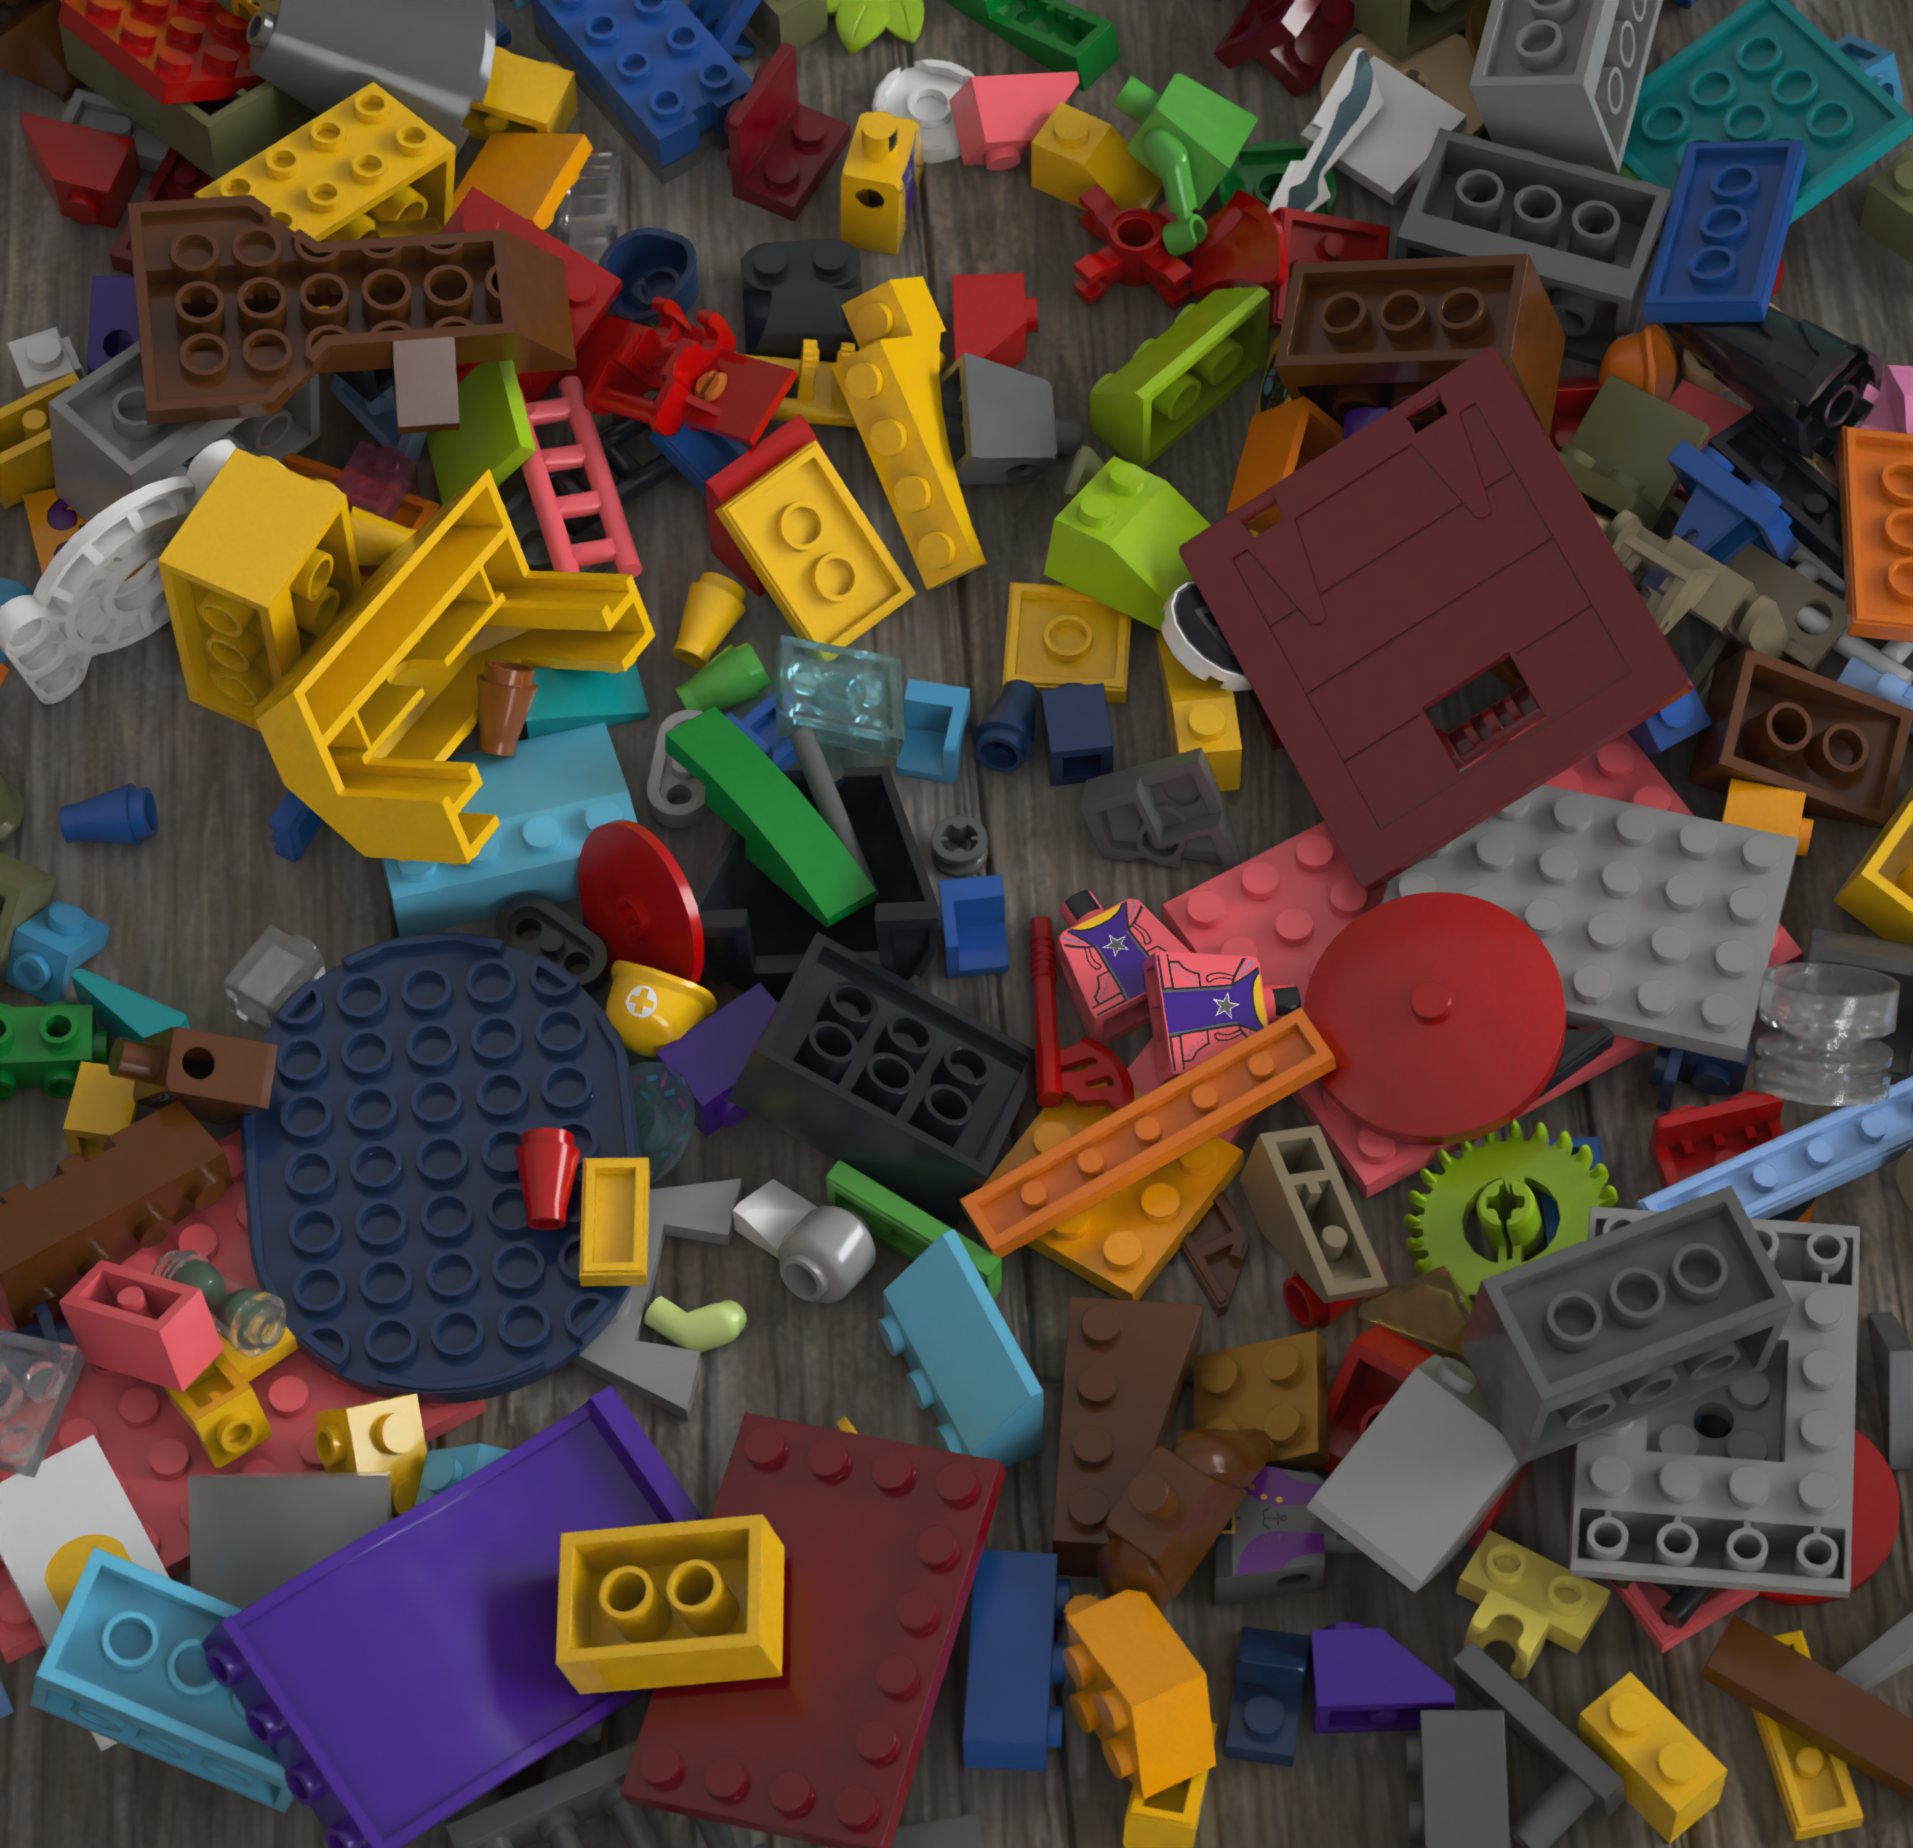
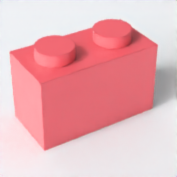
M100 1260L59 1301L83 1362L183 1392L224 1350L202 1290L187 1284Z

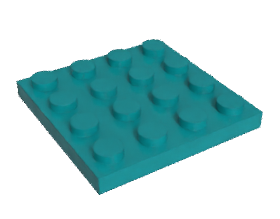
M1749 0L1643 78L1622 162L1640 180L1670 189V205L1687 143L1804 141L1807 159L1790 221L1791 224L1912 135L1913 116L1787 0Z

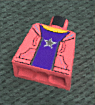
M1084 890L1075 893L1062 904L1059 911L1069 929L1063 931L1057 937V967L1087 1038L1098 1041L1105 1046L1151 1023L1142 963L1155 952H1191L1139 900L1129 898L1104 911L1091 891Z
M1161 951L1153 953L1142 963L1160 1084L1171 1081L1301 1007L1300 995L1295 983L1263 986L1260 963L1257 957Z

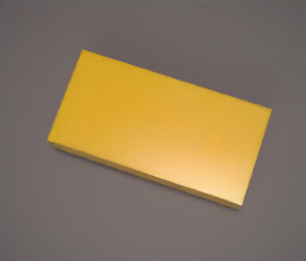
M649 1157L583 1158L579 1265L581 1286H647L650 1195Z

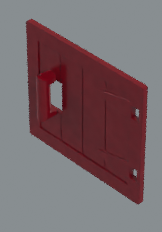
M1487 347L1194 536L1179 548L1182 560L1356 880L1368 892L1380 887L1685 696L1693 689V684L1507 365L1493 347ZM1441 400L1448 413L1417 432L1408 420ZM1277 505L1284 519L1254 537L1246 525ZM1511 656L1522 675V679L1525 682L1524 685L1448 733H1444L1441 729L1434 727L1425 711L1427 708ZM1543 717H1546L1545 720L1541 721V722L1538 723L1537 725L1533 726V727L1530 728L1529 730H1527V731H1525L1524 733H1522L1521 735L1517 736L1516 738H1514V739L1511 740L1510 742L1506 743V744L1503 745L1502 747H1500V748H1498L1497 750H1495L1494 752L1490 753L1489 755H1487V756L1484 757L1483 759L1479 760V761L1476 762L1475 764L1471 765V766L1468 767L1467 769L1463 770L1462 772H1459V770H1461L1462 768L1466 767L1467 765H1469V764L1472 763L1473 761L1477 760V759L1480 758L1481 756L1485 755V754L1488 753L1489 751H1491V750H1493L1494 748H1496L1497 746L1501 745L1502 743H1504V742L1507 741L1508 739L1512 738V737L1515 736L1516 734L1520 733V732L1523 731L1524 729L1528 728L1529 726H1531V725L1534 724L1535 722L1539 721V720L1542 719Z

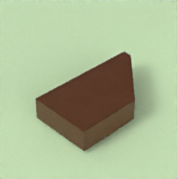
M1223 1191L1219 1192L1214 1198V1204L1191 1234L1188 1232L1182 1239L1181 1247L1178 1249L1217 1317L1227 1314L1250 1248V1236Z

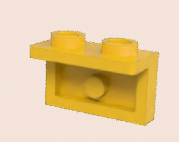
M417 1394L400 1395L359 1405L316 1412L317 1429L314 1436V1444L317 1456L324 1465L325 1473L391 1471L392 1519L415 1507L427 1454Z

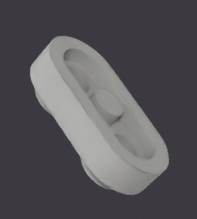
M689 709L675 712L662 722L658 730L647 783V798L651 815L656 821L670 828L693 826L699 823L710 809L705 805V785L665 752V733L703 713L702 711ZM676 798H685L689 800V802L684 804L670 803L672 800Z

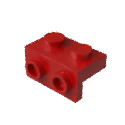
M1773 1090L1759 1094L1756 1091H1743L1729 1097L1722 1103L1700 1108L1692 1105H1683L1673 1108L1661 1117L1656 1118L1653 1123L1649 1152L1662 1188L1665 1189L1784 1135L1785 1132L1780 1121L1783 1107L1780 1092Z

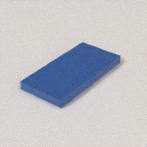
M1804 141L1692 142L1686 144L1641 306L1645 323L1765 321L1807 159Z

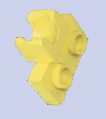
M1489 1530L1459 1577L1455 1592L1480 1605L1469 1624L1464 1648L1471 1641L1482 1651L1489 1643L1494 1641L1507 1643L1513 1648L1516 1656L1511 1665L1510 1674L1514 1679H1524L1543 1650L1546 1639L1575 1654L1579 1653L1607 1606L1611 1590L1585 1577L1569 1576V1569Z

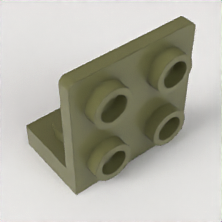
M1610 375L1605 380L1569 444L1564 443L1557 453L1586 501L1614 516L1627 509L1639 517L1644 528L1652 532L1680 484L1667 458L1682 439L1699 451L1710 433V427L1705 422L1614 375Z

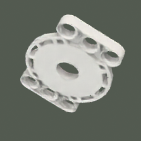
M219 440L205 447L191 462L186 476L170 477L148 484L120 498L98 513L76 532L55 555L39 579L33 595L15 597L0 607V649L42 703L54 704L70 696L83 682L92 656L129 646L154 633L171 620L157 559L236 449V445L232 441ZM146 563L137 574L124 581L135 569Z

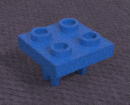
M1683 439L1667 460L1688 495L1689 501L1675 525L1672 535L1674 536L1675 534L1685 541L1693 533L1688 543L1704 553L1708 552L1710 557L1723 565L1728 563L1750 543L1786 564L1799 548V545L1789 528L1793 522L1792 519L1779 508L1782 504L1780 497L1756 479H1753L1749 485H1746L1731 474L1734 469L1732 463L1712 447L1705 445L1701 451H1698Z

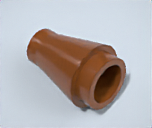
M488 660L485 662L484 674L477 675L480 732L478 750L500 756L515 755L518 738L539 688V685L533 682L534 668L502 660Z

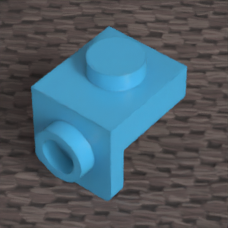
M56 900L14 929L5 977L6 982L48 1004L64 1001L71 971L106 947L110 926L86 915L77 906L64 904Z

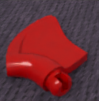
M1237 189L1218 212L1204 219L1208 232L1203 242L1197 244L1193 251L1178 255L1185 263H1192L1191 288L1192 293L1199 299L1208 296L1215 289H1226L1235 286L1278 289L1284 285L1287 279V244L1279 219L1258 199Z

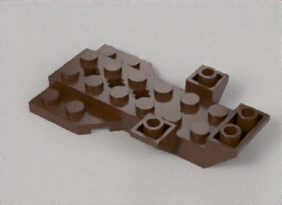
M252 195L127 203L147 425L273 416L314 374L392 369V386L398 434L460 430L456 364L513 360L515 373L576 369L577 362L564 261L505 230L442 234L436 218L375 222L376 238L318 242L300 228L294 232L271 216V208ZM329 306V309H320L317 307ZM268 310L267 313H256L255 311ZM205 314L206 317H193V315Z

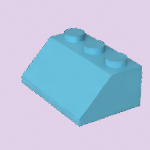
M952 1229L937 1238L883 1291L884 1318L878 1320V1327L890 1354L896 1356L902 1353L911 1370V1372L906 1374L907 1382L917 1405L921 1410L931 1407L940 1426L935 1428L941 1450L1001 1461L1003 1467L1006 1468L1043 1451V1390L955 1229Z

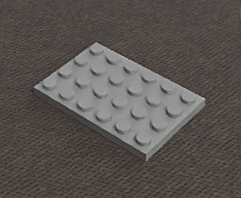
M1543 784L1389 880L1381 904L1403 896L1427 892L1459 893L1491 902L1507 910L1525 923L1537 935L1550 953L1563 987L1567 1025L1595 1031L1606 1027L1616 1036L1667 1047H1676L1744 1063L1797 855L1799 838Z

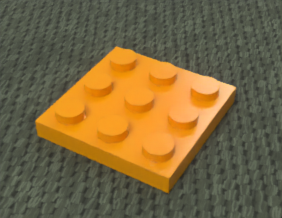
M1086 1064L1083 1066L1076 1067L1074 1071L1078 1072L1092 1065ZM1104 1082L1088 1088L1111 1086L1112 1084L1111 1082ZM1134 1089V1101L1144 1096V1094ZM1063 1098V1102L1057 1107H1044L982 1187L1114 1112L1108 1106L1077 1107L1069 1098ZM1216 1136L1025 1245L1120 1300L1139 1301L1181 1247L1182 1239L1188 1232L1191 1234L1214 1204L1213 1200L1217 1194L1226 1189L1243 1167L1244 1151Z

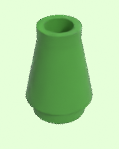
M747 641L736 648L730 643L688 681L674 688L684 710L690 709L705 712L714 706L718 710H723L761 698L759 691L770 686L771 682L758 656Z

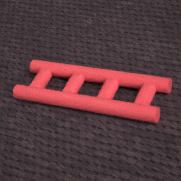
M577 376L565 377L558 383L560 398L531 403L525 402L522 389L520 388L536 447V452L521 465L554 571L580 572L579 568L615 562L618 574H632L633 578L639 576L643 570L592 413L584 406V388L581 379ZM569 421L576 444L541 450L534 427ZM584 467L591 491L556 497L548 473ZM599 514L607 538L571 544L564 520Z

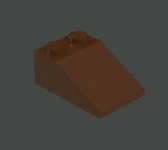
M1750 648L1743 649L1715 666L1705 706L1712 725L1699 731L1688 776L1689 782L1727 796L1731 778L1805 792L1804 814L1880 829L1884 828L1892 812L1913 720V710Z

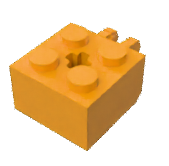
M1127 1589L1103 1601L1099 1600L1097 1595L1092 1596L1091 1593L1088 1595H1074V1598L1068 1604H1064L1065 1610H1063L1069 1637L1067 1639L1068 1648L1063 1650V1657L1076 1688V1693L1069 1697L1070 1706L1081 1729L1086 1734L1094 1731L1102 1741V1750L1113 1774L1118 1779L1127 1776L1142 1799H1145L1216 1766L1206 1672L1147 1593Z

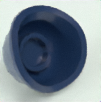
M641 228L622 235L610 244L604 251L599 261V266L620 278L623 283V289L609 307L610 311L620 319L644 325L660 326V315L651 307L652 299L660 296L677 303L685 315L694 306L699 294V273L696 266L697 254L689 239L667 230Z

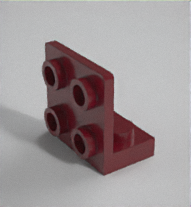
M783 42L771 59L765 58L760 63L754 76L753 86L743 100L737 99L734 101L727 113L724 130L728 133L730 152L727 159V168L731 170L733 196L795 222L851 139L850 124L798 103L796 49L794 45Z

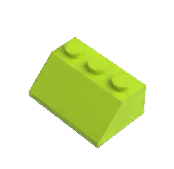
M1262 287L1215 289L1200 303H1192L1185 307L1169 329L1157 339L1150 338L1143 342L1136 350L1132 360L1115 374L1108 373L1095 384L1089 396V430L1130 463L1144 470L1266 366L1270 293Z

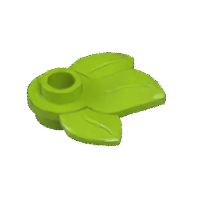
M827 0V15H836L838 35L845 49L850 54L866 47L883 33L885 28L898 39L910 44L916 43L922 32L925 13L923 0Z

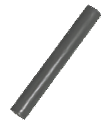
M808 726L797 729L789 735V739L819 814L837 835L876 889V900L865 905L869 906L877 902L881 897L813 728Z

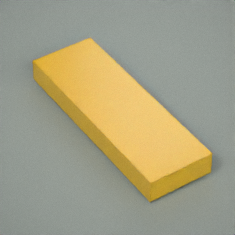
M1802 1630L1772 1636L1811 1659ZM1751 1707L1794 1841L1861 1827L1864 1816L1846 1763Z

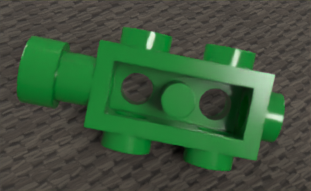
M57 1001L47 1006L13 1007L0 1003V1100L9 1099L16 1094V1089L42 1088L43 1092L51 1097L70 1098L72 1097L81 1061L109 1064L108 1029H97L93 1004L78 1005L70 1001Z

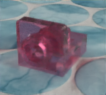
M360 441L335 484L342 493L346 494L349 511L352 510V506H355L390 521L407 493L416 496L420 493L416 460L408 458L397 449L390 447L379 448Z

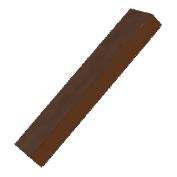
M1734 1614L1725 1626L1699 1676L1913 1802V1719Z

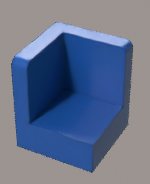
M1002 874L938 880L940 926L946 977L957 978L1008 972L1010 961L1005 929V897Z

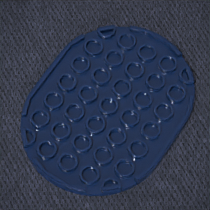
M427 933L399 937L358 950L341 958L342 964L326 972L314 982H305L274 1014L275 1020L261 1041L278 1045L269 1109L253 1115L241 1114L248 1237L252 1263L261 1294L294 1335L299 1350L305 1356L339 1380L361 1390L386 1398L417 1394L418 1403L430 1404L465 1403L516 1391L543 1379L582 1353L615 1317L631 1289V1286H581L579 1278L583 1158H640L632 1078L625 1048L618 1031L611 1025L606 1016V1010L603 1011L598 1003L580 986V981L545 956L537 958L524 951L505 946L504 940L465 933ZM558 1128L567 1130L574 1135V1146L581 1152L567 1207L566 1226L558 1230H536L526 1225V1207L514 1151L521 1145L522 1133L530 1129Z

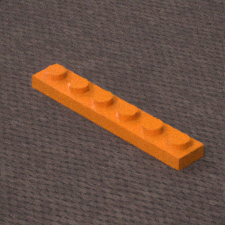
M1300 1007L960 1199L963 1212L988 1251L1002 1258L1336 1069L1335 1056Z

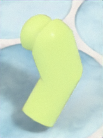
M659 1296L653 1301L644 1316V1324L681 1348L701 1351V1353L727 1345L736 1340L740 1332L746 1327L747 1321L746 1312L743 1307L732 1300L712 1303L686 1312L663 1296Z

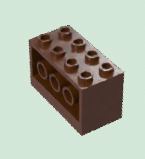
M1529 254L1293 264L1274 367L1291 400L1305 395L1343 427L1344 415L1351 409L1361 407H1387L1393 409L1487 347H1493L1501 355L1549 437L1566 336ZM1439 400L1410 420L1415 425L1416 431H1419L1448 412L1441 400Z

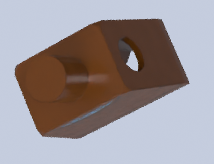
M170 1027L143 1038L142 1042L118 1037L110 1052L108 1069L111 1076L135 1081L133 1099L137 1104L161 1109L179 1099L196 1119L224 1125L241 1119V1114L253 1115L269 1109L278 1045L183 1027Z

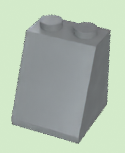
M1434 1354L1415 1367L1306 1507L1414 1593L1455 1561L1525 1464H1518L1481 1388L1476 1385L1477 1380L1473 1372L1461 1362L1449 1357L1442 1359L1437 1354Z

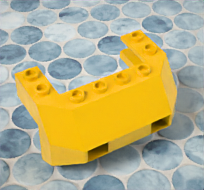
M487 469L448 500L379 566L253 709V714L283 784L364 857L396 859L398 861L443 862L451 865L469 864L500 826V822L496 814L460 812L483 785L475 763L446 760L464 738L472 733L475 725L479 722L477 675L484 674L485 662L488 660H502L524 664L532 668L550 667L551 669L603 671L609 674L626 672L655 637V632L632 574L530 571L491 471Z

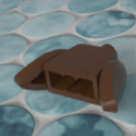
M1217 1428L1184 1430L1178 1436L1174 1448L1159 1445L1154 1449L1136 1477L1130 1482L1129 1487L1107 1517L1104 1525L1110 1541L1100 1549L1096 1557V1569L1105 1599L1127 1589L1145 1592L1161 1614L1164 1612L1169 1603V1596L1175 1600L1248 1492L1242 1487L1249 1486L1268 1462L1271 1448L1270 1438L1265 1431L1255 1428L1241 1430Z

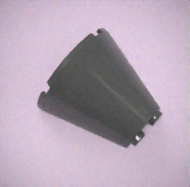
M252 0L253 5L260 7V10L256 11L250 19L246 32V40L250 44V70L319 115L374 82L456 146V156L458 155L470 134L469 129L462 127L465 117L470 114L472 100L483 103L492 71L496 42V18L492 0Z

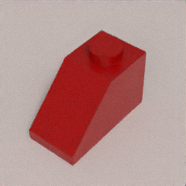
M24 112L20 123L29 159L61 216L70 217L81 224H98L116 229L127 208V203H129L142 176L134 138Z
M1024 273L952 275L954 361L963 353H968L1014 368L1026 358V333H1038L1037 297H1025Z

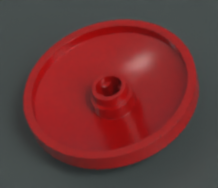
M1427 892L1396 898L1372 908L1348 924L1332 940L1317 962L1308 984L1303 1009L1335 1056L1336 1069L1318 1078L1335 1104L1351 1119L1379 1135L1404 1143L1427 1146L1462 1143L1482 1137L1510 1123L1523 1113L1537 1099L1553 1076L1562 1054L1567 1027L1566 1004L1561 979L1550 953L1537 935L1519 918L1491 902L1473 896L1448 892Z

